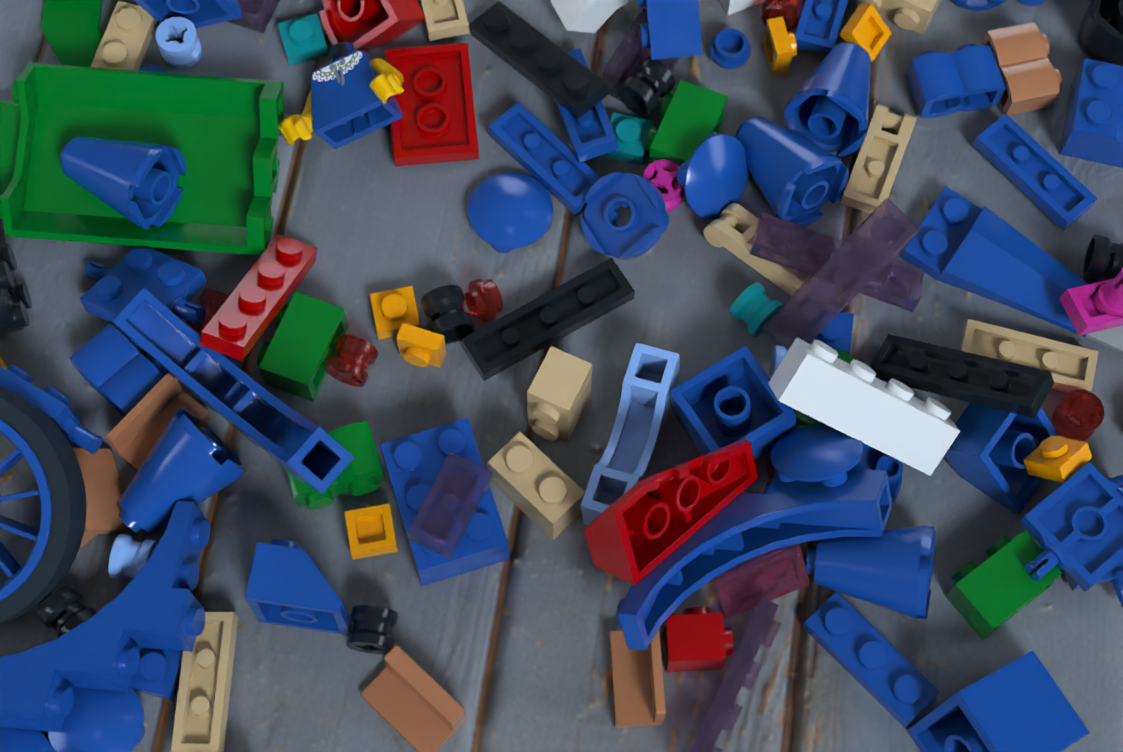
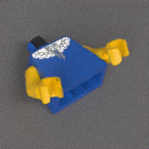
M337 43L330 49L332 62L315 70L311 75V90L303 112L300 115L296 114L287 117L279 124L278 128L288 146L292 145L300 137L304 141L310 140L312 138L311 133L315 132L331 147L337 149L403 118V113L395 98L397 93L401 94L404 92L402 88L404 82L402 73L382 58L372 59L364 50L355 51L351 43Z

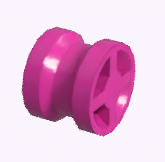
M661 159L649 164L644 171L643 177L654 183L656 187L665 189L666 192H660L664 198L665 211L670 212L676 209L682 202L684 186H681L677 180L680 165L672 160Z

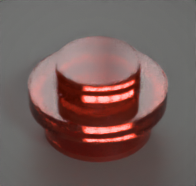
M490 279L470 281L468 292L465 293L466 305L470 313L475 317L478 316L483 322L493 320L495 314L503 309V301L497 285Z

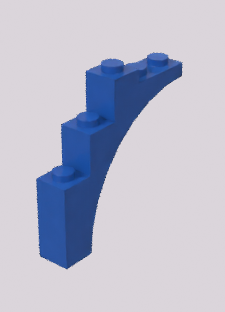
M141 287L110 320L168 372L175 376L185 388L209 409L219 413L249 441L266 451L296 479L319 493L323 494L355 458L319 425L308 420L279 400L221 353L201 346V336L144 287Z
M850 469L847 472L846 482L836 487H826L820 482H781L774 475L772 482L766 484L764 494L740 493L635 586L631 585L625 599L620 600L617 607L616 620L619 628L623 630L627 648L646 651L660 626L686 598L711 579L742 562L776 549L808 541L840 537H882L893 507L887 471Z
M176 501L165 533L144 567L117 597L92 618L57 639L20 653L0 656V726L61 733L65 717L70 714L73 708L74 687L127 692L131 676H134L139 668V647L193 652L196 637L201 635L205 626V611L191 590H194L198 584V562L201 550L207 546L210 538L209 521L195 502Z

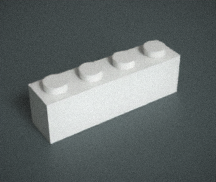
M796 337L768 382L777 400L931 476L960 432L949 417L952 413L951 410L933 398L928 397L923 402L914 397L913 390L898 380L891 378L886 383L876 378L877 373L858 360L853 359L848 364L837 358L838 353L821 341L814 340L811 345Z

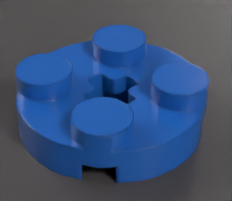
M615 172L603 176L591 186L583 202L587 205L585 208V218L581 217V227L586 240L598 252L621 260L636 258L649 251L657 243L661 233L667 229L669 224V216L665 211V202L660 190L650 180L636 174ZM620 206L626 209L631 208L630 220L627 224L620 223L617 225L615 222L620 216L617 211Z

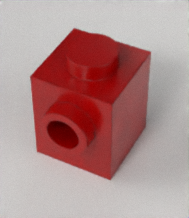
M690 607L684 609L683 614L670 615L664 621L666 672L722 670L726 662V656L733 655L732 627H724L723 612L711 613V609L708 607Z

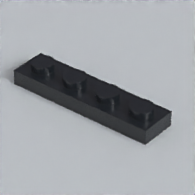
M497 1L469 24L471 35L576 118L582 117L609 94L608 85L604 80L500 1Z
M610 258L461 339L462 347L485 381L634 299L635 291L613 258Z
M890 334L886 337L869 366L877 373L875 377L882 381L889 382L892 378L910 388L1031 418L1036 417L1054 384L1051 371Z

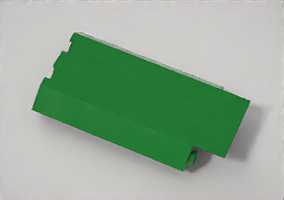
M29 62L20 76L14 79L12 87L13 100L0 99V219L3 220L5 237L262 255L268 247L274 218L271 216L273 193H277L280 166L277 147L279 136H283L278 128L279 124L284 120L283 81ZM77 136L167 144L178 148L184 155L186 176L179 174L177 187L184 190L174 213L160 227L151 225L149 230L136 226L64 175L60 163V153L65 144Z

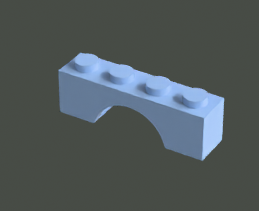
M636 342L622 383L619 408L608 445L601 460L594 465L581 503L582 517L585 525L591 524L603 511L640 480L647 478L671 405L669 391L677 387L680 378V354Z

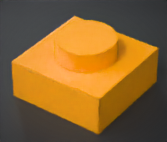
M872 3L859 4L840 32V36L845 43H854L864 48L868 52L871 62H873L892 32Z
M783 17L767 19L762 43L772 77L788 74L791 59L797 55L795 35L793 32H787Z
M413 286L370 294L378 340L396 337L402 323L421 328Z
M402 323L396 337L399 355L403 356L404 360L414 366L424 368L432 365L441 368L447 353L444 335Z
M1051 435L1043 440L1023 461L1028 475L1065 483L1092 458L1088 442Z
M390 503L344 511L350 552L353 560L398 552Z

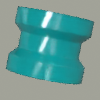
M755 282L735 300L729 309V314L736 320H743L747 324V331L754 337H758L778 319L784 310V305L778 299H770L766 295V288L759 282Z

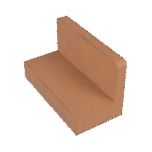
M169 372L107 434L106 439L117 456L137 472L173 415L181 407L187 409L201 420L196 425L198 429L201 426L203 427L212 417L208 410L182 390L177 378Z
M72 448L81 468L86 492V522L79 549L97 534L128 533L131 529L118 515L123 510L118 501L124 492L112 450L109 448H99L97 452L91 454L84 448Z
M623 630L610 631L609 641L615 728L663 726L666 707L659 630L646 651L628 649Z
M396 645L383 658L386 668L362 691V698L417 752H437L467 720L466 711Z

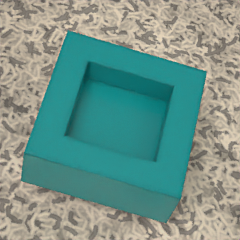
M317 13L277 23L289 66L329 56Z
M613 112L610 123L617 138L619 149L602 156L642 165L646 154L644 146L649 131L653 126V121Z

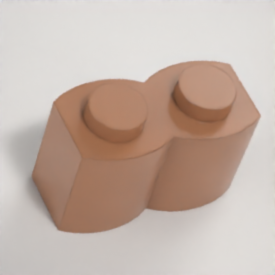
M1035 22L986 31L981 45L992 47L1006 86L999 103L1003 115L1006 113L1008 116L1053 107L1062 91V76L1057 68H1053L1050 60L1047 58L1050 50L1049 41L1044 33H1040Z

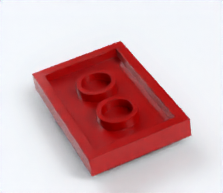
M468 43L385 50L386 62L400 71L404 77L402 84L404 92L395 95L403 113V118L391 123L395 167L479 159Z

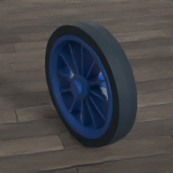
M0 388V433L9 439L17 449L0 463V478L25 457L32 469L38 489L4 496L0 494V503L2 501L40 495L41 518L39 529L0 515V528L35 541L31 553L22 566L0 542V567L10 578L0 585V625L28 612L60 584L77 556L86 522L85 484L80 465L67 438L58 426L37 406L25 398Z

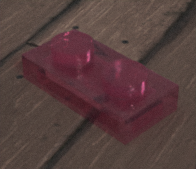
M799 544L776 549L742 562L710 580L719 611L723 612L725 619L810 584Z

